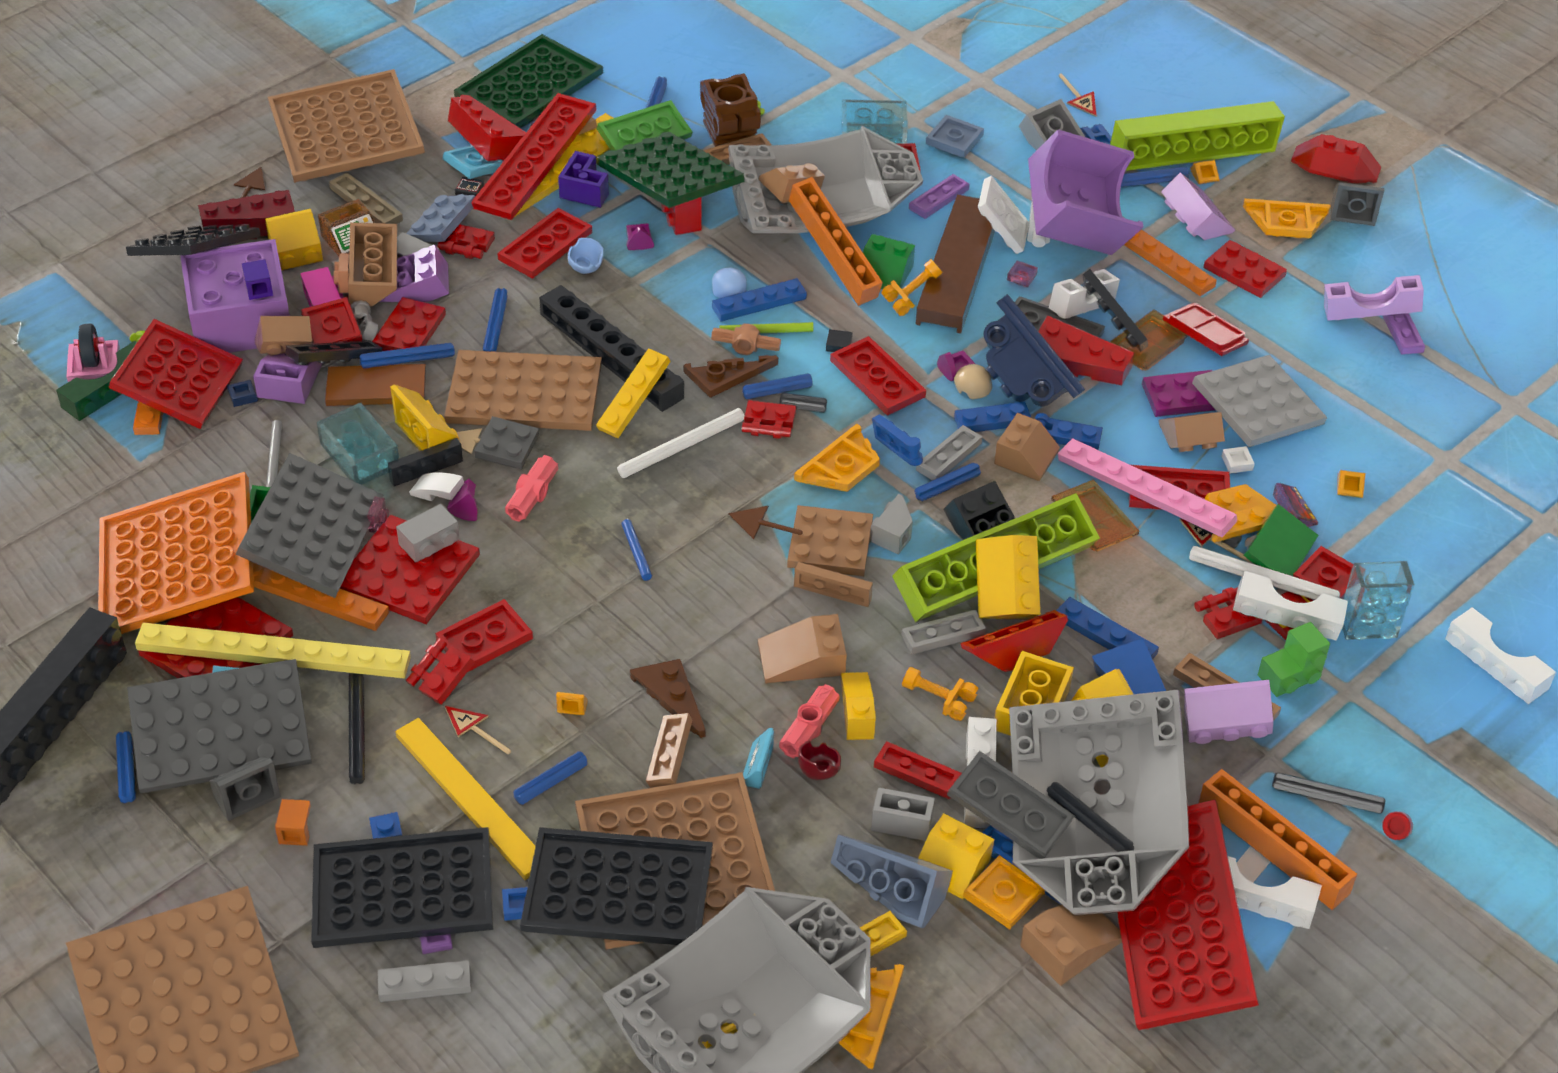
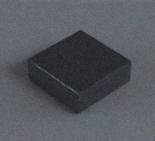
M829 329L826 351L835 352L850 345L853 332Z

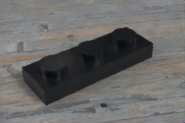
M458 438L388 462L390 482L395 487L420 478L424 474L433 473L463 462L461 443Z

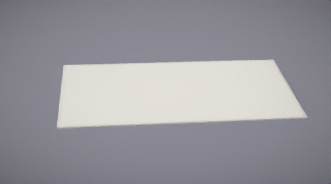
M1250 846L1237 861V866L1242 875L1254 883L1269 865L1270 861Z

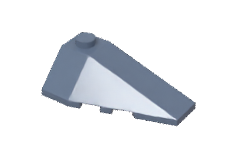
M838 835L830 862L850 880L858 883L870 893L869 896L875 901H879L888 908L897 919L920 928H924L945 900L953 872L931 862L843 835Z

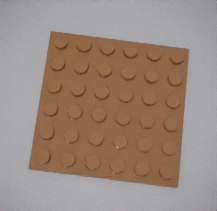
M394 69L268 97L294 183L425 153L424 145Z
M742 772L575 801L580 831L713 842L703 926L745 890V887L775 891ZM604 939L606 950L645 943Z
M248 886L66 942L100 1073H251L299 1056Z

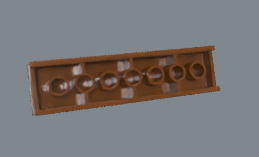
M957 194L934 258L935 264L943 273L936 279L934 277L927 279L917 306L916 325L920 326L921 322L957 328V333H962L995 233L990 221L979 211L980 198Z

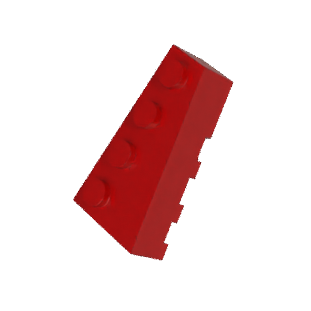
M469 95L451 97L448 122L487 161L505 160L526 134L524 130Z
M701 197L671 208L661 204L663 213H667L668 226L673 228L675 235L702 231Z
M1047 315L1038 330L1075 377L1083 375L1091 377V380L1122 386L1132 368L1134 352Z

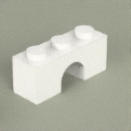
M1105 269L1093 272L1115 299L1120 279ZM1072 279L1054 284L1049 309L1057 313L1061 318L1067 319L1098 309L1099 306L1096 303L1098 299L1094 294L1089 295L1086 288Z

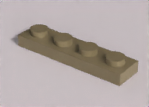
M345 173L329 182L330 189L362 214H369L374 223L398 224L403 221L401 212L350 174Z

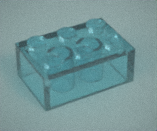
M842 100L841 135L859 130L863 126L895 144L907 143L908 121L906 101Z
M362 403L316 422L322 447L346 476L358 484L363 485L389 473L387 463L399 459L397 444Z
M1407 561L1354 563L1343 599L1348 601L1342 627L1346 640L1398 638L1415 586Z

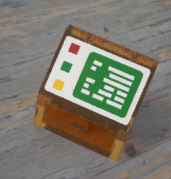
M360 199L318 214L321 236L338 256L339 253H349L350 222L375 223L370 211Z

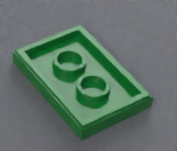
M1277 504L1243 556L1255 565L1293 576L1317 539L1318 534Z

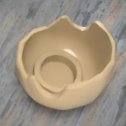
M976 364L966 365L959 369L954 377V383L958 392L962 393L963 391L967 393L970 399L983 398L990 394L992 390L991 377L983 366Z

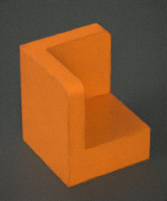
M281 800L275 825L279 844L308 846L310 836L307 820L311 807L310 801Z

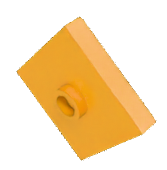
M999 855L965 889L963 897L1010 930L1044 895L1045 890L1022 870Z

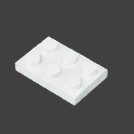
M992 176L984 179L978 205L980 213L990 221L993 229L999 232L1008 247H1011L1016 254L1023 252L1029 221Z

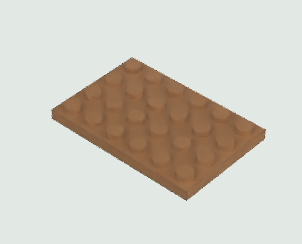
M458 350L444 415L445 422L450 424L488 425L492 416L535 428L592 431L602 359L601 357Z

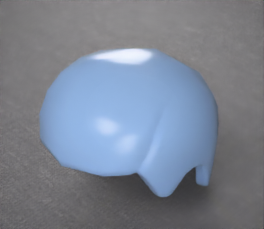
M580 238L569 249L568 263L573 270L581 274L593 273L602 264L603 247L592 238Z
M727 267L714 273L712 288L713 294L716 297L723 298L746 291V277L739 269Z

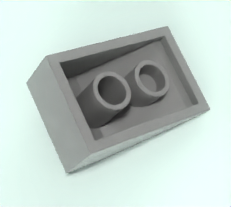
M1062 99L1026 114L1019 125L1028 143L1036 150L1058 129L1085 137Z

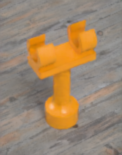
M932 259L924 264L925 270L921 275L919 274L906 287L901 289L893 280L891 285L883 288L881 294L888 302L895 301L899 294L902 296V299H898L893 304V309L899 316L906 315L910 308L915 307L908 298L909 294L922 285L925 280L927 281L929 277L936 279L943 273Z
M913 667L908 668L902 681V687L912 691L919 687L946 699L942 714L949 715L957 721H961L964 718L965 710L967 709L964 703L956 701L960 696L967 702H973L978 695L976 692L979 689L975 684L964 682L963 679L959 678L953 690H950L922 678L921 671Z

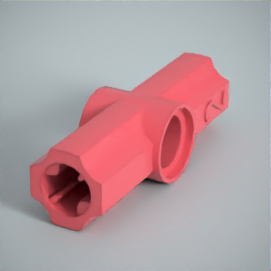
M544 455L538 458L527 475L522 474L516 484V492L505 507L506 514L512 520L520 522L522 519H526L536 502L541 503L545 499L548 484L558 471V463L552 457Z
M827 684L818 686L809 701L799 707L797 718L779 742V748L783 750L786 756L793 759L798 757L799 747L806 741L811 742L812 739L817 738L821 734L823 723L840 699V695L833 687Z

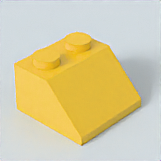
M311 209L265 219L269 240H276L281 271L323 261L321 243Z
M943 814L930 831L918 859L952 870L947 892L964 899L965 889L983 872L991 861L994 839Z

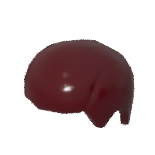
M806 741L799 747V767L806 777L813 780H826L834 777L840 771L841 755L836 749L827 746L825 742H822L819 746H812L810 741Z

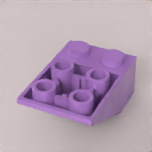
M436 245L422 248L415 253L397 259V290L379 302H399L402 297L429 302L449 294L448 263Z
M285 353L278 355L268 354L261 359L253 376L257 398L305 404L323 363L309 362L308 365H299L294 363V360L286 356Z

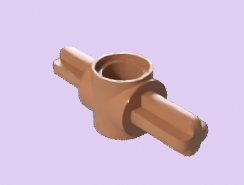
M742 324L740 327H736L734 331L713 328L711 334L712 340L731 343L732 348L741 355H750L753 352H757L758 348L779 351L781 347V339L760 335V331L752 324Z

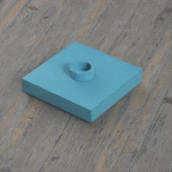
M472 145L443 152V160L469 179L495 173L503 163L502 160L487 161Z

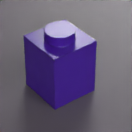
M266 259L241 263L249 300L273 296Z

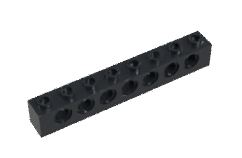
M562 285L539 297L541 316L591 356L601 357L602 364L626 382L646 353V350L642 349L633 339L628 338L618 327L613 326L602 315H599L587 303L581 301L572 291L567 290ZM666 368L646 397V400L661 412L667 410L684 399L685 384L683 379Z

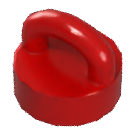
M1396 811L1389 813L1384 818L1382 828L1390 839L1402 840L1411 835L1413 822L1408 814Z

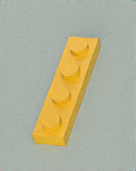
M648 348L596 424L598 430L615 438L620 437L671 362L668 356Z

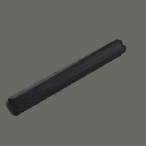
M349 673V778L351 784H362L365 781L363 674Z

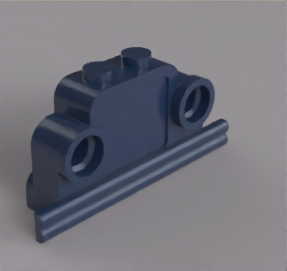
M1007 294L998 300L996 304L1005 315L998 321L989 323L984 329V340L990 349L986 355L988 367L985 370L993 380L996 378L1002 384L1000 389L1007 398L1012 396L1018 402L1031 398L1035 405L1044 407L1051 404L1064 393L1068 392L1073 399L1082 393L1085 388L1011 297Z

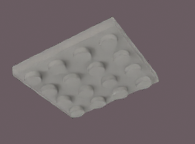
M1270 355L1197 375L1192 382L1215 410L1222 413L1223 419L1248 447L1323 425L1327 419V416Z

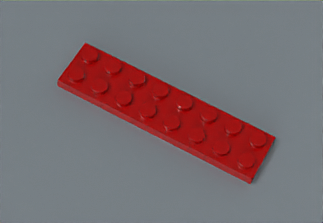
M557 93L472 200L473 209L512 220L597 111L596 103Z

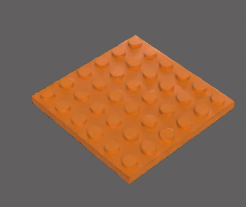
M245 472L238 473L100 518L98 611L117 617L122 634L141 628L142 623L155 624L254 592L253 562L236 555L238 547L251 525L249 477Z

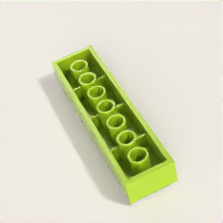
M1271 101L1115 120L1110 145L1134 152V158L1127 166L1126 171L1275 152L1285 116L1276 103Z
M1077 493L901 566L892 577L915 623L978 596L977 539L1008 535L1037 536L1038 569L1090 548L1100 537Z

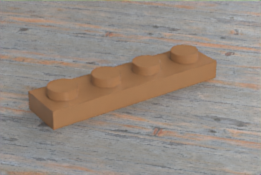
M1188 653L1174 668L1173 673L1175 677L1194 688L1240 683L1191 653ZM1271 702L1274 721L1280 714L1281 707Z

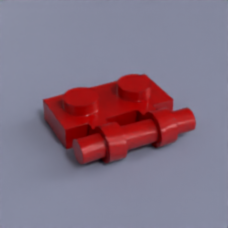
M459 224L444 242H438L437 248L450 255L456 253L464 255L468 259H482L483 252L487 253L493 243L495 234L493 231Z
M748 400L744 422L742 423V432L751 433V436L764 434L773 435V438L781 439V437L791 438L796 406Z
M1232 587L1226 588L1220 594L1204 596L1202 600L1194 603L1197 612L1207 611L1203 622L1216 639L1262 624L1263 619L1233 611L1238 587L1234 589ZM1223 603H1226L1228 605L1227 607L1221 609L1218 607V605Z
M438 638L434 645H430L425 652L427 654L418 665L415 664L410 671L412 673L405 681L414 687L421 679L424 682L418 689L424 695L442 705L475 662L470 656L453 646L450 647L446 654L442 653L447 643ZM435 660L439 663L431 673H428L427 670Z

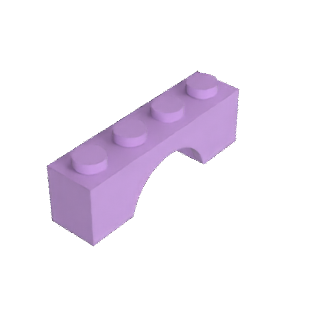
M1420 275L1396 277L1387 289L1375 294L1356 292L1348 282L1325 284L1324 308L1327 321L1422 312L1424 289Z

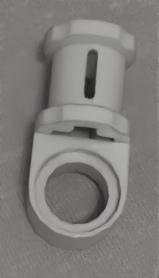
M362 300L353 302L351 308L362 334V340L372 341L376 336L378 324L372 322L370 305Z

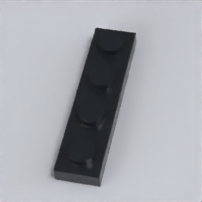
M1089 269L1083 273L1084 283L1082 286L1087 289L1089 295L1094 294L1098 299L1096 303L1104 313L1108 312L1112 316L1111 322L1117 330L1122 329L1127 335L1125 339L1132 348L1137 347L1140 352L1148 347V339L1092 270Z
M370 340L287 345L285 355L299 365H308L309 362L327 364L330 363V360L350 362L351 359H360L361 354L382 352V347Z

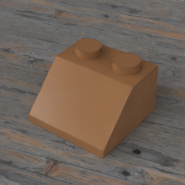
M806 163L799 166L788 165L775 168L760 175L758 180L782 203L789 202L793 184L813 177L821 189L825 175L814 164Z
M260 316L255 336V345L260 353L278 355L286 352L287 345L312 344L309 316Z
M1221 412L1158 419L1169 447L1178 448L1179 452L1193 451V446L1202 445V449L1217 447V442L1225 441Z
M1017 413L997 442L994 464L1040 481L1059 452L1060 447L1040 421Z

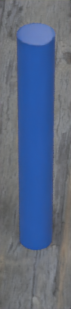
M625 519L621 525L641 577L644 581H648L652 578L651 571L630 519Z

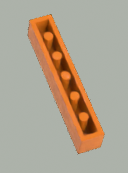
M813 177L793 184L789 202L857 305L860 306L878 298L883 282Z
M1223 769L1219 770L1203 784L1198 803L1216 800L1222 824L1292 878L1294 876L1322 885L1318 899L1331 910L1351 894L1357 877L1356 872Z

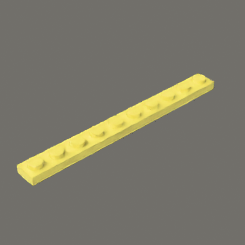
M142 623L135 642L136 649L140 651L263 664L296 659L297 667L404 679L411 659L410 651L152 623Z

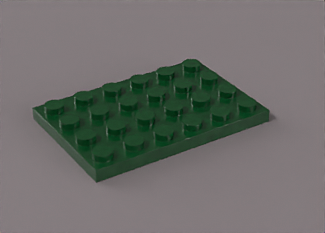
M541 34L454 89V97L469 95L521 128L541 115L557 93L570 96L602 75L603 66Z
M671 132L661 133L660 136L655 138H645L642 142L627 144L621 149L609 150L603 155L596 157L598 166L668 208L745 182L744 173Z

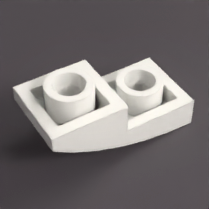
M428 473L420 477L409 493L411 496L432 501L435 496L452 500L463 486L464 480L462 476L450 473Z

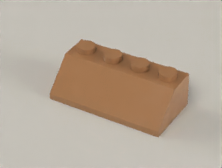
M350 222L348 301L350 306L353 302L360 300L366 301L370 306H374L397 290V224Z

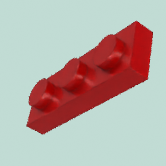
M887 741L874 760V768L949 800L951 797L947 793L962 774L959 771Z

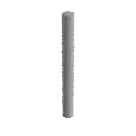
M279 420L272 422L266 487L272 486L278 474L282 422Z

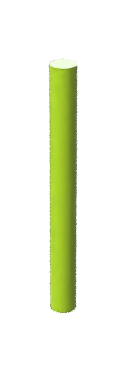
M813 322L752 324L757 327L760 333L813 332L814 330ZM719 325V328L734 331L736 327L741 325Z

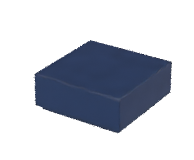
M251 380L227 385L234 407L258 401Z

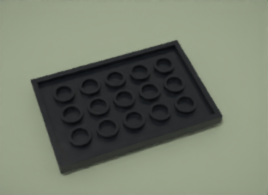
M489 827L314 844L311 930L313 948L493 930Z
M539 827L520 922L521 932L679 945L703 926L713 842Z

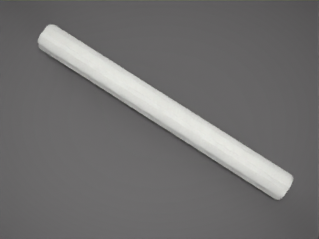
M737 408L620 464L617 470L622 478H626L742 422L745 415L742 409Z
M1193 546L1190 551L1189 559L1191 561L1241 577L1244 571L1268 577L1271 579L1273 587L1316 600L1322 593L1340 598V592L1208 549Z

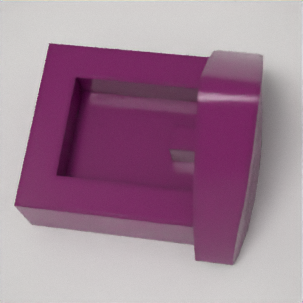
M648 223L626 225L628 239L626 246L628 250L654 248V241L650 234Z
M963 350L954 354L950 352L942 354L937 361L938 369L950 381H954V377L959 369L969 364H975Z
M470 479L464 482L453 499L449 500L447 511L450 514L463 520H477L478 508L474 498L476 484Z

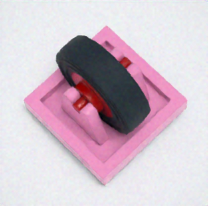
M94 324L80 325L78 339H73L74 344H69L66 376L68 382L76 377L81 379L103 377L113 371L118 362L116 352L120 349L118 340L105 341L104 337H98Z

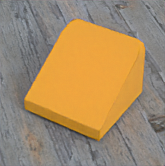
M1215 160L1197 162L1190 167L1191 173L1198 184L1220 181Z
M1340 470L1337 477V495L1363 498L1366 473Z
M564 692L556 693L558 713L585 715L588 702L585 695Z

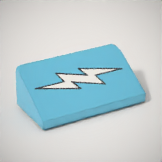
M768 728L752 744L743 772L744 780L748 787L758 789L762 787L774 748L773 728Z

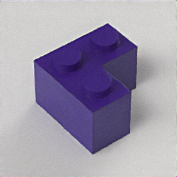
M575 151L558 176L559 198L601 208L609 196L608 173L596 170V155Z

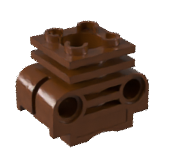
M745 73L733 75L726 79L713 78L700 81V99L704 110L703 123L715 147L757 134V129L760 128L761 111L757 106L758 98L751 89Z

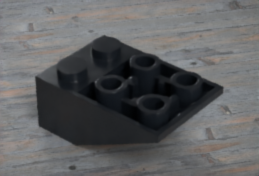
M996 481L953 499L943 509L953 529L962 540L1015 519Z

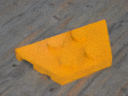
M1244 198L1243 208L1264 234L1276 237L1311 238L1330 211L1329 204Z
M855 424L794 473V480L848 492L879 467L880 458L876 451L871 448L868 438H864L860 425Z
M1246 484L1208 493L1205 500L1237 514V522L1223 537L1212 534L1213 542L1259 531L1276 504Z
M901 964L894 965V969L877 971L876 967L870 968V1010L838 1042L870 1069L874 1068L904 972V965Z

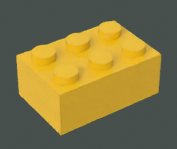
M1022 651L996 708V731L1011 736L1009 707L1065 702L1071 687L1074 667Z

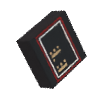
M462 177L455 189V196L464 194L475 195L476 197L484 187V181Z

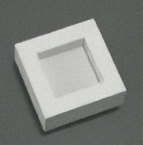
M1247 446L1223 449L1221 457L1229 474L1253 471L1255 463Z

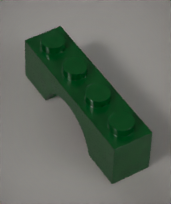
M133 341L116 352L118 362L109 374L97 379H81L76 377L58 388L56 392L61 408L78 421H81L122 395L109 388L110 381L137 342Z

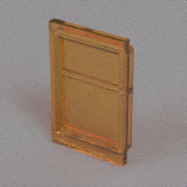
M1153 309L1135 323L1148 339V347L1140 352L1137 347L1132 348L1125 339L1127 335L1124 331L1110 342L1134 352L1133 365L1146 371L1182 345L1188 335L1162 320L1164 315Z
M1094 479L1053 495L1051 498L1053 502L1077 493L1100 537L1090 547L1091 550L1098 552L1139 534L1138 528Z

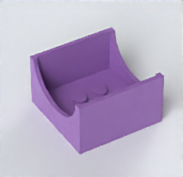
M1058 129L1028 159L1036 235L1113 255L1143 228L1142 221L1136 222L1123 218L1120 209L1121 183L1127 166L1134 158V152Z
M275 239L219 247L192 255H180L189 318L194 337L229 353L257 349L255 336L260 316H290ZM266 259L273 296L249 300L241 263Z

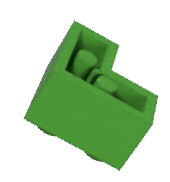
M1312 622L1289 630L1284 648L1262 657L1257 675L1261 680H1269L1270 690L1276 697L1285 693H1292L1297 688L1308 683L1313 684L1322 675L1330 642Z

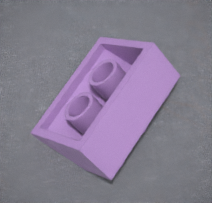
M1179 173L1161 191L1167 198L1164 202L1172 210L1175 209L1177 211L1175 216L1182 223L1186 222L1188 224L1186 229L1194 237L1199 235L1202 239L1208 240L1231 234L1235 231V228L1207 194L1182 173Z
M1269 680L1185 689L1184 714L1189 743L1206 744L1212 740L1219 739L1234 741L1240 737L1248 736L1262 738L1272 734L1273 714Z

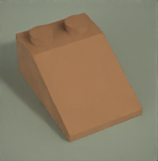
M838 614L811 616L758 639L765 683L841 676V673L846 671L847 654Z
M1063 905L1044 911L1024 925L1020 946L1062 986L1119 945L1122 939L1120 930L1102 913L1073 915Z

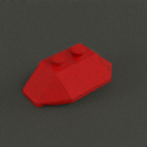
M1320 134L1296 146L1291 159L1292 163L1297 164L1309 173L1349 183H1376L1381 171L1380 164L1365 144L1337 138L1333 135Z
M1053 610L984 636L960 643L961 648L1002 671H1012L1022 651L1040 657L1050 654L1068 618L1067 615Z

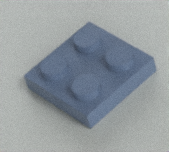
M945 115L927 135L926 144L964 158L983 137L984 128Z

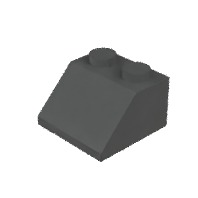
M1339 182L1335 186L1331 201L1330 220L1375 226L1384 188Z
M267 757L247 762L241 767L210 780L214 798L228 821L281 797L273 761Z

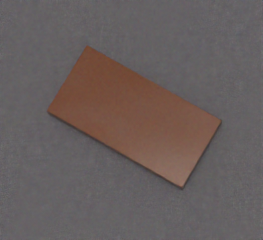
M401 364L362 368V366L328 367L325 395L326 406L393 404L390 386L394 384L418 392L425 399L426 366L425 364Z

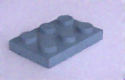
M475 195L438 196L434 200L435 202L423 212L419 220L412 224L411 229L406 234L424 242H444L473 209L471 202Z

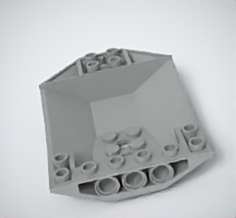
M863 126L856 131L811 142L774 146L739 144L729 145L728 148L730 166L744 173L745 182L732 186L740 221L752 233L809 232L791 203H782L758 180L760 175L775 168L788 165L799 166L806 163L817 166V169L825 175L821 191L845 227L866 223L889 213L923 184L920 170L912 152Z
M1170 690L1009 707L1013 774L1048 798H1050L1046 791L1048 786H1051L1053 782L1060 783L1130 839L1135 847L1134 851L1117 852L1074 817L1044 859L1037 858L1013 841L1012 863L1073 915L1135 910L1189 848L1186 772L1179 691ZM1106 755L1109 758L1106 766L1101 768L1094 766L1093 762L1097 756ZM1100 780H1106L1111 785L1109 792L1104 795L1097 794L1094 789L1096 783Z
M745 887V890L698 931L648 967L604 993L603 999L637 1057L652 1073H803L842 1040L870 1010V938L829 899ZM724 1023H733L736 1025L737 1033L726 1034L721 1030L720 1026ZM708 1041L714 1048L703 1049L698 1043Z

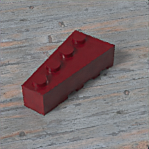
M289 190L198 205L202 228L209 225H217L219 229V226L230 224L235 228L237 225L249 224V228H259L261 236H268L265 219L295 212Z

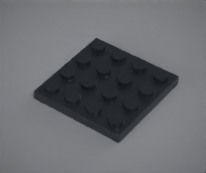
M232 224L219 226V229L217 225L205 226L203 229L201 225L187 227L188 231L186 232L184 230L171 231L169 236L167 234L154 235L150 241L149 238L135 240L134 245L126 246L127 256L192 255L258 238L261 235L259 228H249V224L237 225L235 228H233Z

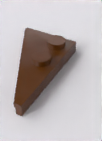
M776 355L759 356L758 361L744 362L743 358L707 361V366L691 367V363L683 365V372L711 398L777 366L778 357Z
M680 659L630 669V678L633 682L638 681L646 688L647 694L657 699L659 704L671 715L689 713L692 718L690 731L697 734L700 738L706 737V730Z

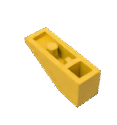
M868 672L841 673L846 739H874L876 716Z

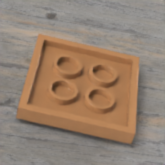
M798 505L793 528L802 530L803 534L792 533L787 568H795L797 563L801 562L840 574L864 576L873 514Z

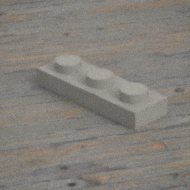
M964 425L961 426L923 458V463L916 466V471L932 481L944 476L982 444V436Z
M975 609L902 628L901 636L911 655L984 636L986 634V627Z
M469 960L378 970V996L380 1002L471 993Z

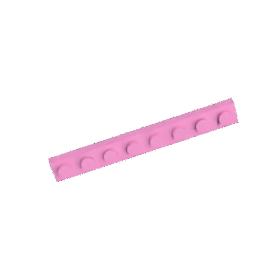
M1073 438L1057 453L1059 461L1220 537H1223L1237 522V514Z

